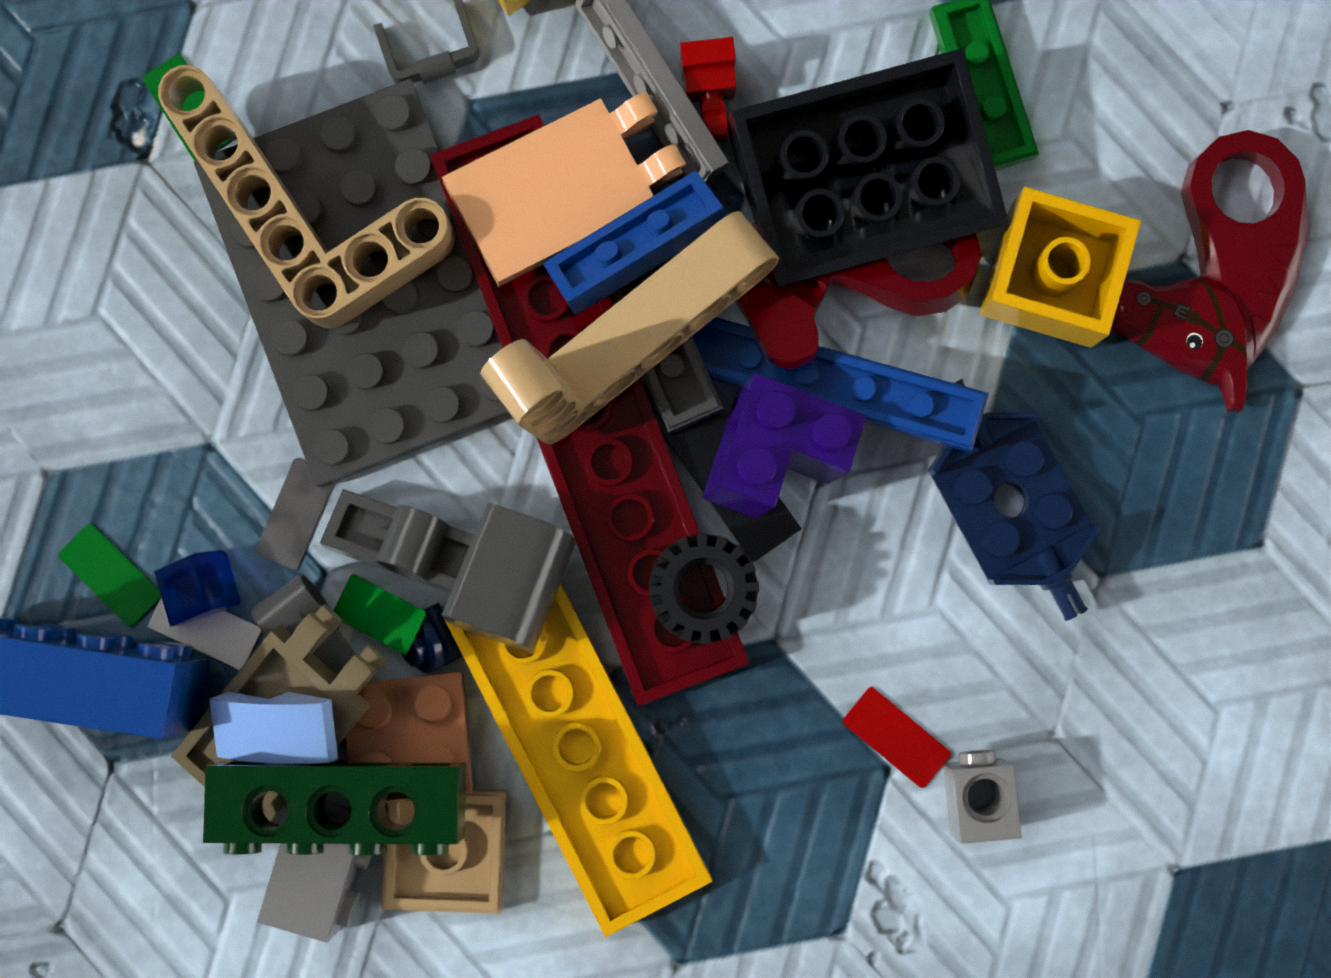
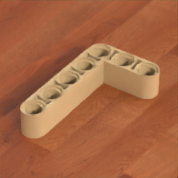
M192 65L177 66L170 69L162 77L158 86V97L162 107L294 307L314 324L323 328H337L346 324L442 261L452 251L455 243V231L444 210L435 201L428 198H413L405 201L328 252L226 96L201 69ZM205 91L204 100L198 108L184 111V102L191 93ZM238 139L237 149L230 158L215 160V152L223 141ZM269 187L271 189V196L268 203L258 210H248L247 201L250 194L258 188ZM433 219L439 222V230L431 241L426 243L411 241V231L413 226L419 221ZM291 236H303L304 246L301 253L291 260H281L279 249L282 243ZM373 252H385L388 254L387 266L381 274L374 277L362 275L361 265L364 258ZM334 284L337 288V297L334 303L327 309L313 310L312 296L314 291L322 285Z
M733 212L718 221L548 359L530 342L520 339L508 344L494 354L483 366L480 372L481 377L520 427L546 444L556 443L576 430L758 284L774 269L779 261V257L742 212Z

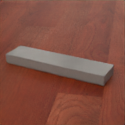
M576 0V8L631 95L634 97L645 91L649 94L658 111V114L653 116L656 122L652 125V128L664 147L676 144L686 163V166L681 168L683 177L696 170L709 188L713 186L729 161L627 0Z

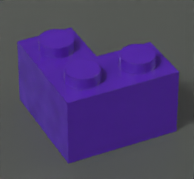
M755 373L737 390L702 499L757 519L776 507L787 469L822 483L830 484L850 472L867 416Z

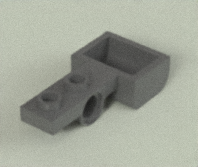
M342 489L320 544L324 548L450 592L441 615L450 625L533 654L576 542L571 534L553 524L493 503L486 504L475 534L449 526L443 520L419 509L399 505L397 508Z

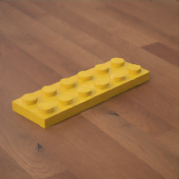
M560 583L533 654L450 625L445 620L605 938L713 882L689 831L562 583Z

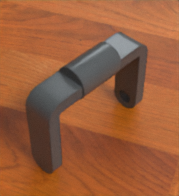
M462 0L453 1L468 47L453 52L448 50L418 60L416 64L399 70L382 22L373 25L388 72L394 83L397 84L411 78L413 83L423 81L425 84L455 74L456 69L473 64L478 60L480 55L479 48Z

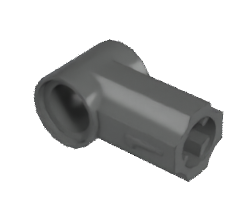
M299 573L251 609V614L260 630L267 637L272 630L280 625H283L293 634L300 622L310 612L315 614L322 605L326 604L328 607L329 605L315 585L304 574ZM336 629L314 651V654L338 675L347 662L355 655V652L340 631Z

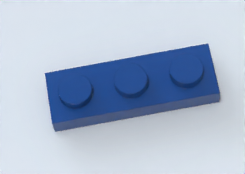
M695 170L548 259L543 265L574 315H577L684 250L718 221L727 216L722 204Z

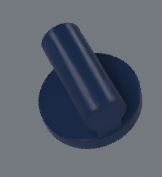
M440 603L424 609L426 616L409 652L406 655L401 654L407 664L417 667L424 673H431L442 665L446 666L463 657L444 618L441 616L443 609Z

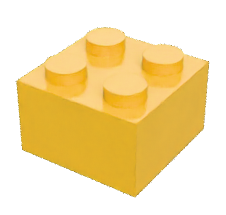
M1024 187L1010 205L1007 215L1009 224L1003 228L978 315L1092 348L1110 334L1142 220Z

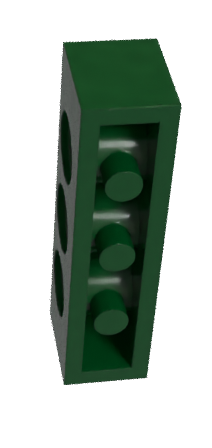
M221 761L205 766L203 843H223V853L235 855L262 852V843L286 844V854L292 855L324 853V844H349L348 853L353 855L386 853L387 844H411V854L414 855L448 854L449 844H458L465 837L466 763L329 762L316 764H268ZM269 791L280 794L287 803L288 814L283 824H275L269 821L263 813L262 802ZM329 792L341 793L350 802L351 816L346 824H336L327 818L324 812V800ZM391 792L403 793L412 800L415 812L410 824L400 825L394 823L387 816L385 802Z

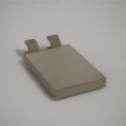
M324 604L315 614L310 612L300 622L293 634L283 625L272 630L221 694L234 692L271 699L286 692H293L331 699L336 745L338 746L371 707L358 693L381 670L388 660L369 644L360 655L356 653L338 675L314 654V651L342 622V619ZM211 708L207 710L171 755L175 761L204 787L205 766L221 761H236L217 757ZM272 791L265 795L262 802L263 813L271 822H274L287 807L285 799L280 794Z

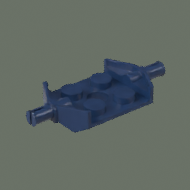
M963 379L954 382L955 384L965 386ZM983 413L972 452L968 453L943 446L928 472L990 585H1040L1042 590H1050L1064 616V620H1071L1077 617V614H1083L1088 610L1071 580L1073 577L1071 572L1075 569L1101 528L1098 523L1091 524L1035 420L1040 418L1038 413ZM1003 484H1012L1022 492L1024 505L1021 512L1015 517H1006L995 507V492Z

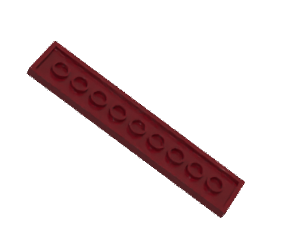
M540 114L433 153L430 155L502 348L514 341L525 339L548 359L613 307L609 295L579 314L574 315L544 265L498 287L442 180L443 176L544 127ZM641 378L560 441L546 444L537 438L637 705L646 704L750 664L738 631L732 637L723 641L712 642V644L688 642L670 633L662 625L652 608L649 596V583L654 564L661 553L677 540L685 536L700 534ZM696 565L687 570L683 575L679 587L680 596L684 604L691 610L707 613L717 609L724 602L725 597L713 566Z

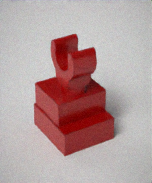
M725 37L680 42L679 59L685 93L691 103L700 102L701 119L717 143L727 142L729 134L724 99L734 98L736 92L734 38Z

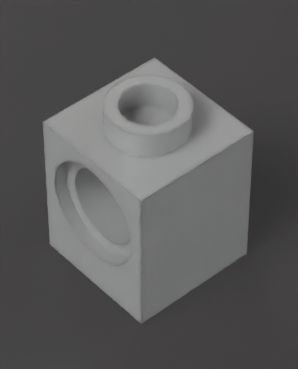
M995 750L960 752L959 762L944 763L950 835L961 844L1022 838L1014 764L1002 758L996 759ZM990 779L994 787L992 801L984 808L972 809L968 803L970 787L978 780Z

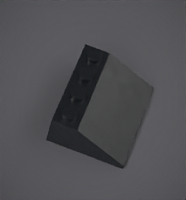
M963 48L733 110L728 117L729 138L758 233L779 257L777 265L772 270L777 288L1009 224Z

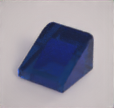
M223 550L194 553L154 571L170 627L229 610L240 604V596L226 552Z

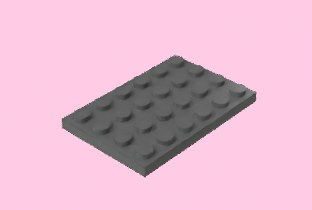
M411 78L253 138L328 252L405 201L413 198H428L435 201L444 210L455 231V243L452 251L442 261L354 319L337 328L318 326L294 307L199 161H193L315 486L323 487L510 414L480 374L486 362L502 349V345L430 158L431 154L440 150ZM238 144L216 152L215 160L230 158L235 153ZM261 187L254 190L247 201L248 210L263 208L269 201L271 189L269 187ZM433 219L419 221L413 226L411 241L415 243L431 241L439 230V222ZM291 236L282 243L279 249L281 260H291L301 253L304 246L303 236ZM373 252L364 258L361 265L362 275L374 277L381 274L387 266L388 254L385 252ZM334 284L322 285L314 291L312 296L313 310H324L334 303L337 297V288Z

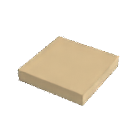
M473 789V794H466L465 837L458 844H449L448 854L414 855L411 854V844H387L386 853H384L381 909L501 914L504 893L508 790ZM412 800L386 803V814L391 821L400 825L411 823L415 812Z

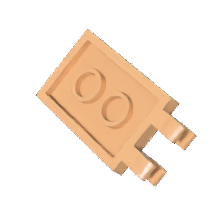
M647 91L630 98L611 113L608 112L600 98L442 177L447 192L498 287L543 265L548 259L654 196L651 190L683 175L681 168L686 166V163L675 143L660 149L644 162L637 165L623 140L633 134L646 130L656 122L653 116L657 115L658 111Z

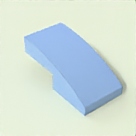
M226 692L209 699L216 753L219 758L268 764L329 763L338 759L331 699L293 692H286L271 699Z

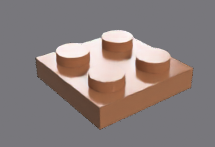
M462 672L368 682L358 694L371 707L346 735L347 762L466 763V794H473L464 674ZM391 792L385 803L411 801V799L403 793Z

